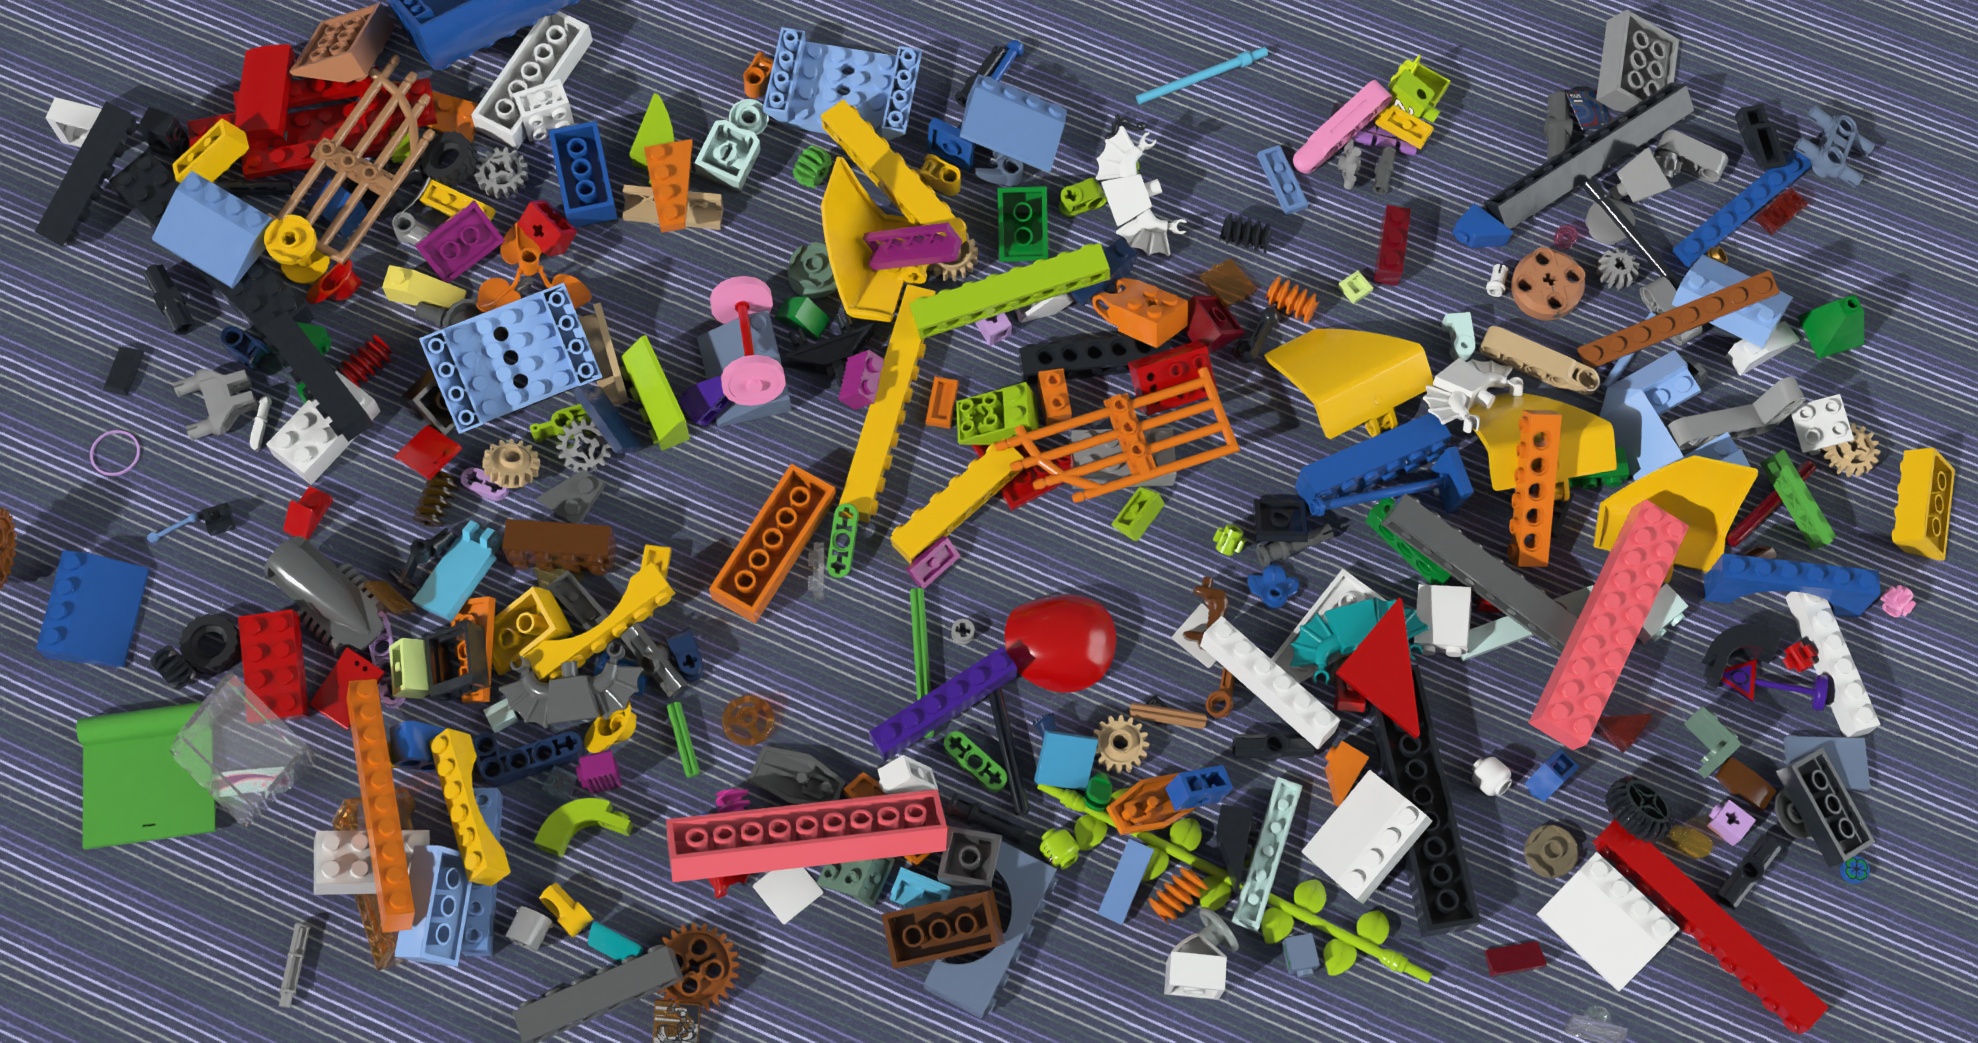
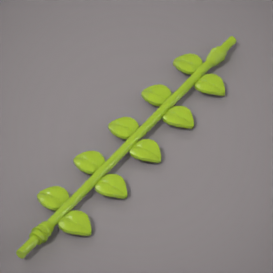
M1038 784L1037 789L1059 799L1060 803L1065 805V808L1089 814L1080 817L1075 824L1074 832L1077 844L1080 847L1079 850L1086 851L1100 844L1107 833L1106 823L1116 828L1107 811L1098 812L1089 809L1085 805L1084 797L1074 789L1073 791L1067 788L1063 790L1057 786ZM1130 788L1115 791L1111 796L1109 805ZM1194 818L1182 819L1172 825L1170 829L1171 843L1147 831L1129 834L1149 844L1147 847L1154 849L1141 881H1151L1160 876L1168 866L1169 854L1211 875L1202 880L1209 889L1198 888L1201 893L1199 898L1201 907H1207L1216 911L1228 901L1231 894L1230 885L1232 886L1227 871L1190 853L1199 846L1202 838L1201 827ZM1251 858L1244 861L1243 867H1249ZM1316 879L1302 882L1296 887L1294 891V904L1272 893L1269 894L1267 903L1274 907L1264 912L1260 923L1266 944H1274L1286 938L1293 928L1294 921L1292 916L1338 938L1328 942L1323 950L1324 962L1330 976L1342 974L1354 964L1357 957L1356 947L1378 958L1382 964L1389 967L1393 972L1395 970L1400 973L1404 971L1426 983L1429 982L1432 973L1408 962V958L1402 956L1403 953L1378 947L1385 941L1389 933L1388 920L1381 911H1371L1362 915L1357 921L1356 936L1315 915L1321 911L1326 902L1325 888ZM1240 883V890H1242L1243 883Z

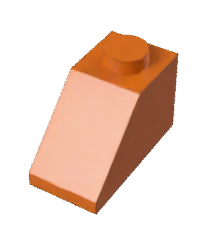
M1341 741L1338 747L1332 745L1324 758L1329 761L1325 767V772L1334 804L1338 807L1345 799L1369 756L1344 741Z

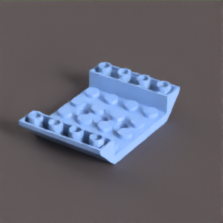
M781 27L763 112L788 128L828 134L822 128L821 114L844 99L849 105L856 107L864 121H869L872 124L875 133L879 137L882 136L887 141L906 134L922 50L899 46L897 56L825 45L807 42L805 31ZM851 68L854 70V73L845 75L842 73V70ZM841 88H846L850 93L840 95L837 91Z
M564 283L419 338L459 434L563 391L602 378ZM502 326L508 330L509 335L506 340L498 341L494 338L493 333L497 327ZM508 350H514L518 354V361L513 365H509L503 360V355ZM524 374L527 376L528 383L524 388L514 386L513 378L515 375Z

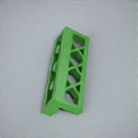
M1783 449L1761 461L1762 468L1811 550L1831 543L1836 535L1785 450Z

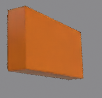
M934 376L926 425L951 428L959 380Z

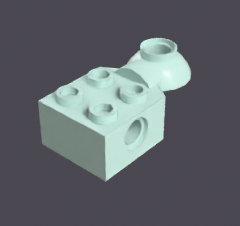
M753 99L741 100L731 108L729 121H715L695 161L697 173L736 191H741L761 151L760 140L756 135L764 131L769 120L768 114L763 112L764 105ZM748 116L755 118L752 123H745L743 119Z

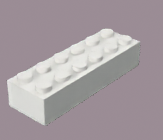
M560 11L552 16H545L539 19L471 116L476 130L518 150L527 137V133L513 93L560 79L563 85L593 41L589 25Z

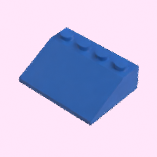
M63 550L36 650L46 659L125 668L149 569L90 553Z

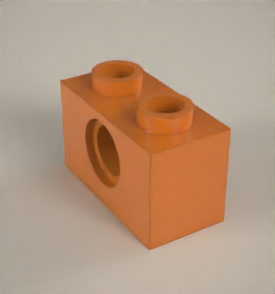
M1064 369L1038 372L1037 386L1045 426L1071 419L1072 412Z

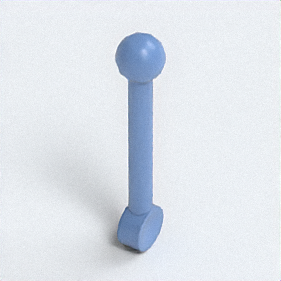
M194 512L190 513L188 518L158 533H149L147 539L151 543H157L160 537L189 522H197L199 515Z

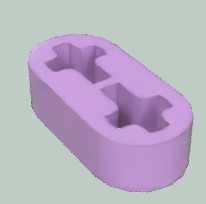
M471 467L464 470L461 474V483L469 493L494 501L503 500L509 494V488L502 487V490L497 489L494 493L492 487L488 485L496 487L497 484L491 482L490 476H485L482 469ZM474 476H476L478 481L482 482V484L478 482H473L472 485H470L468 479H473Z

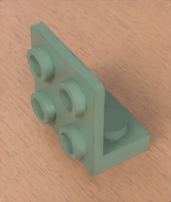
M1703 706L1684 723L1711 750L1700 760L1704 765L1697 771L1704 778L1709 776L1742 745L1737 735L1732 730L1726 729L1718 721L1715 713Z
M888 857L824 865L817 884L823 888L852 895L863 905L874 908L895 859Z

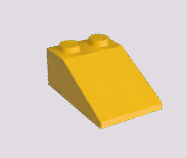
M533 586L494 617L492 663L498 675H503L512 670L510 666L511 661H514L518 666L522 665V660L519 656L523 657L543 641L563 640L573 633L551 590Z

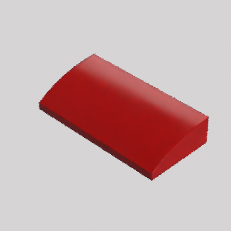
M290 44L261 46L245 52L235 126L243 130L247 138H284L292 81L290 70L294 65L295 53Z

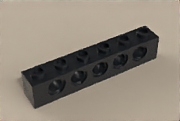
M1126 334L1118 337L1101 336L1092 340L1079 338L1073 342L1065 343L1053 341L1048 345L1039 346L1028 344L1019 348L1018 359L1022 383L1037 384L1038 372L1062 368L1064 369L1065 380L1130 373L1128 362L1169 350L1170 344L1168 340L1158 348H1155ZM1146 348L1149 352L1142 353L1138 349ZM1114 351H1122L1124 355H1116ZM1095 353L1098 354L1100 357L1091 358L1089 354ZM1072 356L1076 360L1067 361L1065 357ZM1048 359L1051 361V363L1043 364L1040 362V360Z

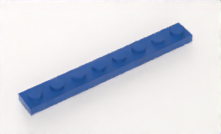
M1791 151L1785 156L1787 163L1785 167L1769 169L1676 245L1672 252L1690 268L1702 254L1706 255L1710 247L1714 248L1812 168L1810 159L1797 151Z

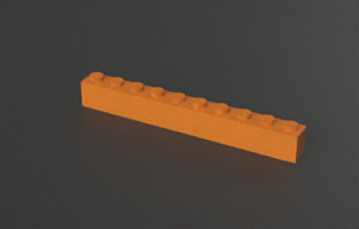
M377 679L349 681L346 700L382 932L411 930L415 910Z

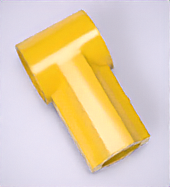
M557 882L547 887L539 897L542 904L558 919L557 922L572 938L593 920V917L579 902L575 903Z

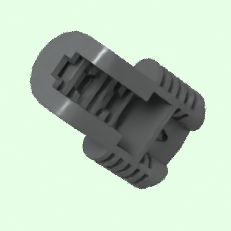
M295 536L283 542L268 558L264 567L266 576L301 607L297 612L299 613L300 622L306 628H309V631L315 634L319 640H322V643L328 646L329 650L335 655L341 654L347 647L351 650L357 648L364 650L383 631L385 627L383 617H380L378 612L383 611L385 614L387 613L389 599L383 593H380L378 588L373 587V584L367 581L365 576L360 575V572L354 569L352 564L345 563L338 568L318 548L302 536Z

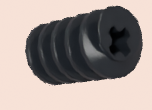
M1229 213L1224 220L1219 242L1223 236L1226 238V244H1229L1234 238L1235 246L1238 247L1244 241L1245 249H1248L1253 243L1254 251L1257 252L1263 246L1264 254H1266L1272 234L1270 223L1261 228V221L1257 220L1255 225L1252 226L1251 218L1242 223V216L1239 215L1233 221L1232 213Z

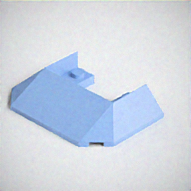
M1675 350L1611 385L1606 391L1599 417L1611 422L1614 430L1615 447H1625L1629 472L1634 481L1664 466L1693 455L1750 467L1742 449H1738L1728 432L1685 456L1679 450L1659 416L1701 393V389L1690 374L1687 363Z

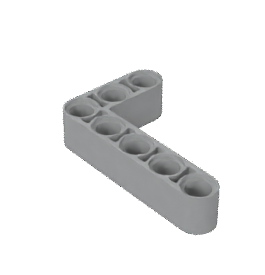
M1793 376L1787 377L1774 384L1753 404L1679 418L1671 422L1667 426V430L1679 450L1701 447L1726 432L1729 433L1732 440L1756 436L1775 428L1797 409L1806 398Z

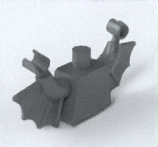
M611 642L607 646L610 660L606 662L603 672L597 676H579L577 661L561 663L562 679L550 680L549 683L540 682L533 672L530 673L529 671L531 668L530 661L519 656L522 660V665L519 667L514 661H511L510 666L513 670L523 675L522 680L501 686L499 691L506 696L509 710L517 711L525 723L536 722L542 725L543 728H547L548 724L604 717L605 720H608L614 712L621 709L625 710L630 696L639 691L637 685L638 678L644 669L643 667L617 665V661L625 656V650L621 645L620 651L617 654H612L614 644Z

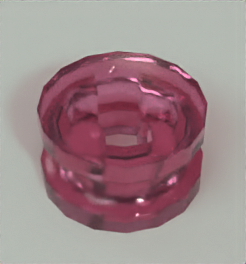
M1562 225L1554 235V243L1560 249H1570L1574 246L1578 233L1574 227ZM1564 234L1569 235L1567 241L1562 239Z

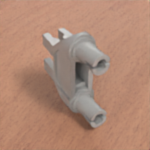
M200 369L194 373V376L173 382L178 398L200 390L203 393L207 406L208 419L186 425L191 441L210 434L223 435L232 427L240 414L259 408L257 399L253 396L252 391L233 396V393L252 387L250 377L247 376L245 369L227 375L207 369Z

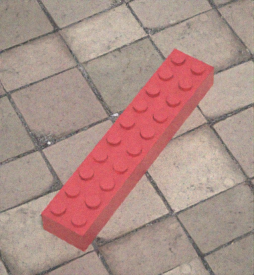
M1646 499L1631 508L1528 722L1529 724L1572 750L1587 745L1689 525Z
M937 789L666 819L667 843L673 882L946 851L947 825Z

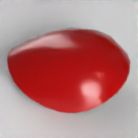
M1072 594L1046 596L1017 606L1007 618L1005 626L1006 652L1017 666V672L1031 683L1049 691L1071 693L1092 686L1104 676L1111 666L1115 654L1117 639L1112 617L1102 604L1091 598Z

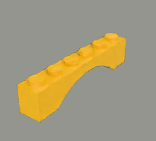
M651 562L630 578L627 590L620 603L599 625L573 638L545 640L523 657L530 661L532 670L541 682L549 683L550 680L562 679L561 663L577 661L578 668L581 667L587 658L594 653L603 651L609 642L621 637L636 622L645 620L650 615V612L658 606L667 604L676 593L659 569Z
M447 728L429 741V745L467 879L469 882L493 886L511 873L504 848L486 825L475 800L472 787V770L477 756L471 735Z

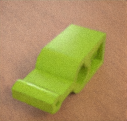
M577 404L556 411L549 422L532 424L530 430L534 441L542 442L545 438L555 435L558 437V433L565 434L562 424L566 423L567 426L572 427V419H575L579 424L582 417H585L586 423H590L591 418L581 404ZM583 429L585 433H593V431ZM572 434L568 440L573 439L574 434Z

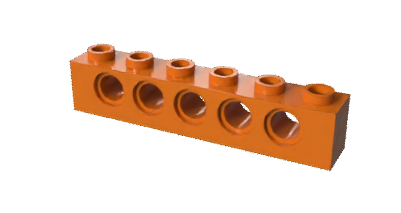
M1523 410L1522 417H1520L1518 423L1521 435L1520 443L1516 447L1518 468L1514 471L1516 491L1512 496L1514 513L1509 524L1512 535L1511 543L1507 548L1509 561L1518 567H1548L1562 415L1553 410ZM1541 432L1540 440L1534 443L1535 435ZM1539 458L1538 465L1532 469L1533 460ZM1536 483V490L1529 494L1531 485ZM1534 508L1533 516L1527 519V513ZM1532 534L1530 542L1525 544L1526 536Z

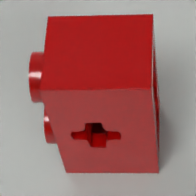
M547 200L529 202L517 223L524 231V234L532 239L540 247V250L548 256L565 254L578 232Z

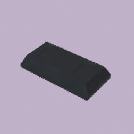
M120 346L103 391L128 396L144 351Z

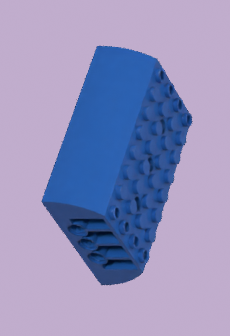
M387 0L408 40L435 71L446 69L452 62L468 58L473 52L481 48H488L495 41L503 37H510L517 30L532 26L537 23V20L545 16H552L559 9L567 5H574L580 1Z

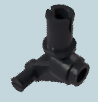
M444 528L430 540H414L410 546V555L403 572L397 569V567H393V569L389 570L388 575L397 581V585L401 589L406 588L415 596L421 589V586L412 581L418 563H425L430 557L436 558L439 556V552L455 541L454 534L451 531L448 532V528Z

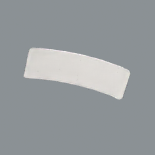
M431 177L425 179L414 199L398 213L407 210L419 198Z

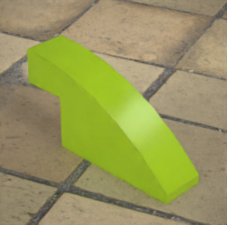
M655 93L629 153L632 166L648 170L644 147L675 142L669 114L662 99Z

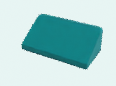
M593 922L591 925L588 945L621 963L628 957L637 955L639 958L644 954L640 944L598 922Z

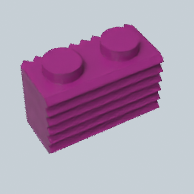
M867 350L847 358L848 362H846L845 375H843L844 379H842V388H840L841 392H839V401L854 410L874 404L884 359L874 352Z
M611 749L579 757L580 765L576 766L579 782L581 781L582 787L588 788L591 794L594 795L595 792L600 793V791L605 792L606 789L610 791L611 788L614 790L616 787L621 788L622 783L618 764Z

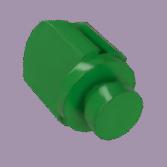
M1095 774L1089 780L1086 787L1084 802L1093 811H1104L1111 801L1113 787L1106 774Z

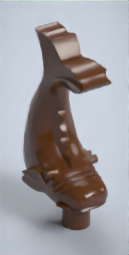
M1205 576L1203 577L1202 586L1197 585L1193 593L1201 597V599L1203 598L1204 603L1209 609L1208 629L1221 616L1225 618L1228 609V598L1225 591L1212 588L1213 578ZM1185 631L1182 634L1184 639L1197 642L1200 650H1204L1200 645L1205 631Z

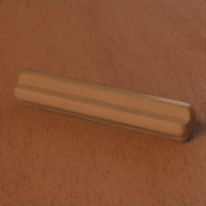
M1136 702L1131 703L1129 709V716L1137 719L1204 729L1207 723V715L1203 713Z

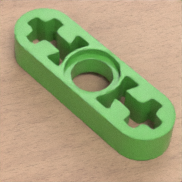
M849 503L839 505L834 513L827 570L830 575L836 578L848 575L852 567L859 511L854 505ZM846 507L849 508L850 513H853V518L848 519L847 526H852V532L848 529H837L838 524L844 525V517L840 516V512H844ZM840 533H846L850 538V544L846 548H840L836 544V537ZM834 550L849 552L848 557L842 556V564H845L846 568L842 569L840 573H836L837 569L832 566L839 559V555H834Z
M954 731L945 737V753L989 792L997 793L1005 788L1007 783L1006 772L963 733ZM951 740L954 742L961 741L960 747L966 752L963 759L960 758L962 751L958 748L950 749ZM976 755L981 757L983 764L980 768L974 769L968 765V759ZM987 765L991 766L988 768V772L992 776L1000 775V784L996 782L990 784V776L986 773L983 774V777L980 776L985 771Z

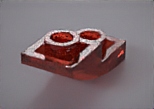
M1791 187L1778 196L1771 205L1761 211L1754 220L1772 236L1809 203Z

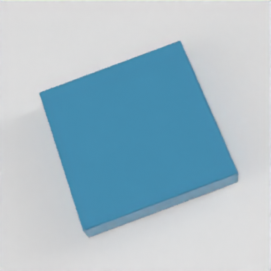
M1046 730L1034 778L1036 784L1086 791L1098 739L1096 737Z

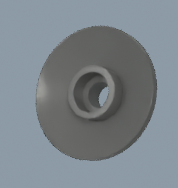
M1786 788L1782 789L1775 800V811L1779 823L1793 837L1799 839L1811 837Z

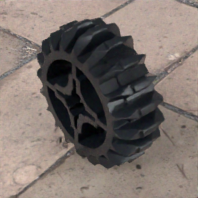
M1625 776L1618 781L1616 780L1605 795V803L1609 807L1608 812L1614 816L1613 820L1617 821L1620 827L1627 831V834L1634 835L1637 840L1641 839L1645 843L1650 842L1654 844L1662 838L1664 839L1675 825V816L1671 812L1672 807L1666 803L1667 799L1663 798L1660 792L1653 789L1652 785H1647L1645 780L1639 781L1635 776L1632 778Z

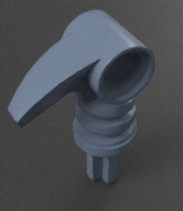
M991 149L990 151H993L998 167L995 169L976 168L975 175L987 182L1013 187L1022 181L1023 162ZM1008 170H1015L1016 172L1011 173Z

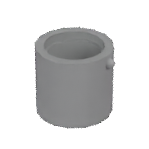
M520 906V908L516 909L517 914L505 937L524 948L538 952L549 928L553 927V921L537 911Z

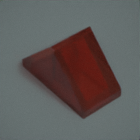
M1651 714L1600 717L1594 731L1624 753L1652 719Z

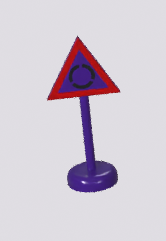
M1757 659L1724 669L1720 682L1752 703L1754 687L1757 685L1811 694L1812 708L1817 711H1823L1828 690L1827 675H1818L1815 678L1813 688L1755 679Z

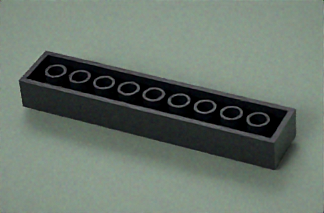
M148 150L108 180L117 195L154 231H156L176 188L181 184ZM259 258L233 289L184 260L263 338H266L267 335L262 330V327L288 311L295 322L308 324L314 319L308 306Z
M1417 664L1411 665L1420 735L1416 739L1367 699L1366 703L1385 782L1432 820L1431 824L1403 856L1422 938L1474 929L1481 921Z

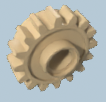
M967 232V241L961 244L956 261L933 263L928 267L929 271L934 270L935 277L942 274L944 281L947 280L948 276H952L953 281H956L958 275L964 279L966 278V271L973 272V265L978 263V247H975L974 239L969 240Z
M510 439L509 443L505 444L503 440H499V446L491 444L490 450H485L483 457L485 476H490L491 482L501 487H523L527 483H532L533 477L538 476L540 468L538 452L532 451V445L524 447L523 441L515 444L513 439Z
M1123 715L1119 716L1118 721H1114L1113 717L1110 716L1108 724L1101 721L1099 723L1100 730H1094L1093 736L1098 739L1094 757H1099L1098 765H1106V771L1108 772L1111 769H1115L1117 774H1120L1121 770L1126 769L1130 773L1133 765L1139 768L1141 765L1140 759H1146L1147 753L1143 750L1149 748V743L1144 741L1148 734L1147 732L1140 733L1142 724L1139 723L1134 726L1132 724V717L1126 722ZM1123 741L1127 747L1117 749L1113 742Z

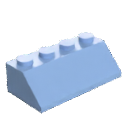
M414 845L409 880L415 914L412 929L399 931L394 957L416 962L458 967L472 882H469L467 879L460 851L439 845Z

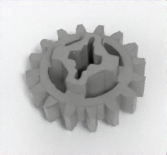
M496 147L493 154L486 151L487 158L479 157L480 165H477L475 168V178L480 189H485L488 196L494 192L497 199H499L501 194L509 198L510 192L517 195V188H525L524 181L529 180L527 174L529 169L523 155L518 156L517 150L509 153L508 147H505L503 152H500L498 147ZM515 166L518 168L517 174L514 172ZM487 172H489V180L486 178Z
M582 417L581 423L578 424L575 419H572V427L563 426L565 434L558 433V439L562 442L556 443V448L563 450L558 454L559 459L566 458L564 466L567 467L573 464L574 472L579 467L587 471L588 467H591L595 472L597 471V463L605 465L603 457L611 456V452L606 450V448L611 447L592 420L590 423H586L585 417ZM583 429L593 431L595 434L585 433ZM574 434V442L567 446L569 437ZM580 437L586 444L589 443V454L587 450L580 447ZM602 444L600 453L595 457V448ZM574 457H582L585 459V461L577 460Z

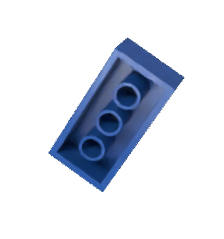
M597 121L548 130L567 221L573 227L618 219Z

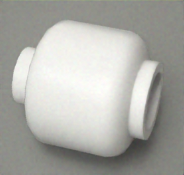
M1488 757L1485 760L1480 758L1472 767L1474 772L1472 782L1488 796L1502 795L1512 783L1510 769L1496 757Z

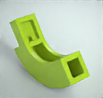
M598 798L578 799L561 806L545 820L535 838L534 844L540 850L563 858L572 837L586 827L601 826L630 836L633 825L631 820H628V815L619 811L611 813L613 807L610 801Z

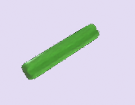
M670 703L667 705L686 777L698 776L700 770L681 703Z

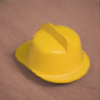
M629 701L625 710L621 709L614 712L608 720H605L604 717H599L594 721L587 731L584 740L585 748L589 752H602L612 744L624 742L632 736L636 728L637 716L631 712Z

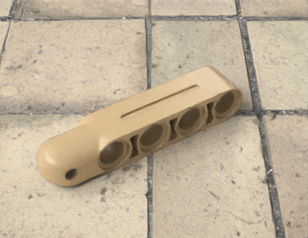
M1497 326L1488 328L1479 348V351L1484 356L1506 366H1512L1515 370L1560 389H1569L1581 395H1591L1595 393L1600 384L1599 375L1593 368Z

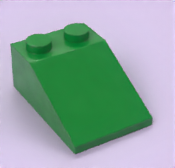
M1047 187L998 188L999 262L1048 259Z

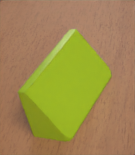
M1139 486L1111 525L1130 539L1138 541L1164 507V501L1159 493Z

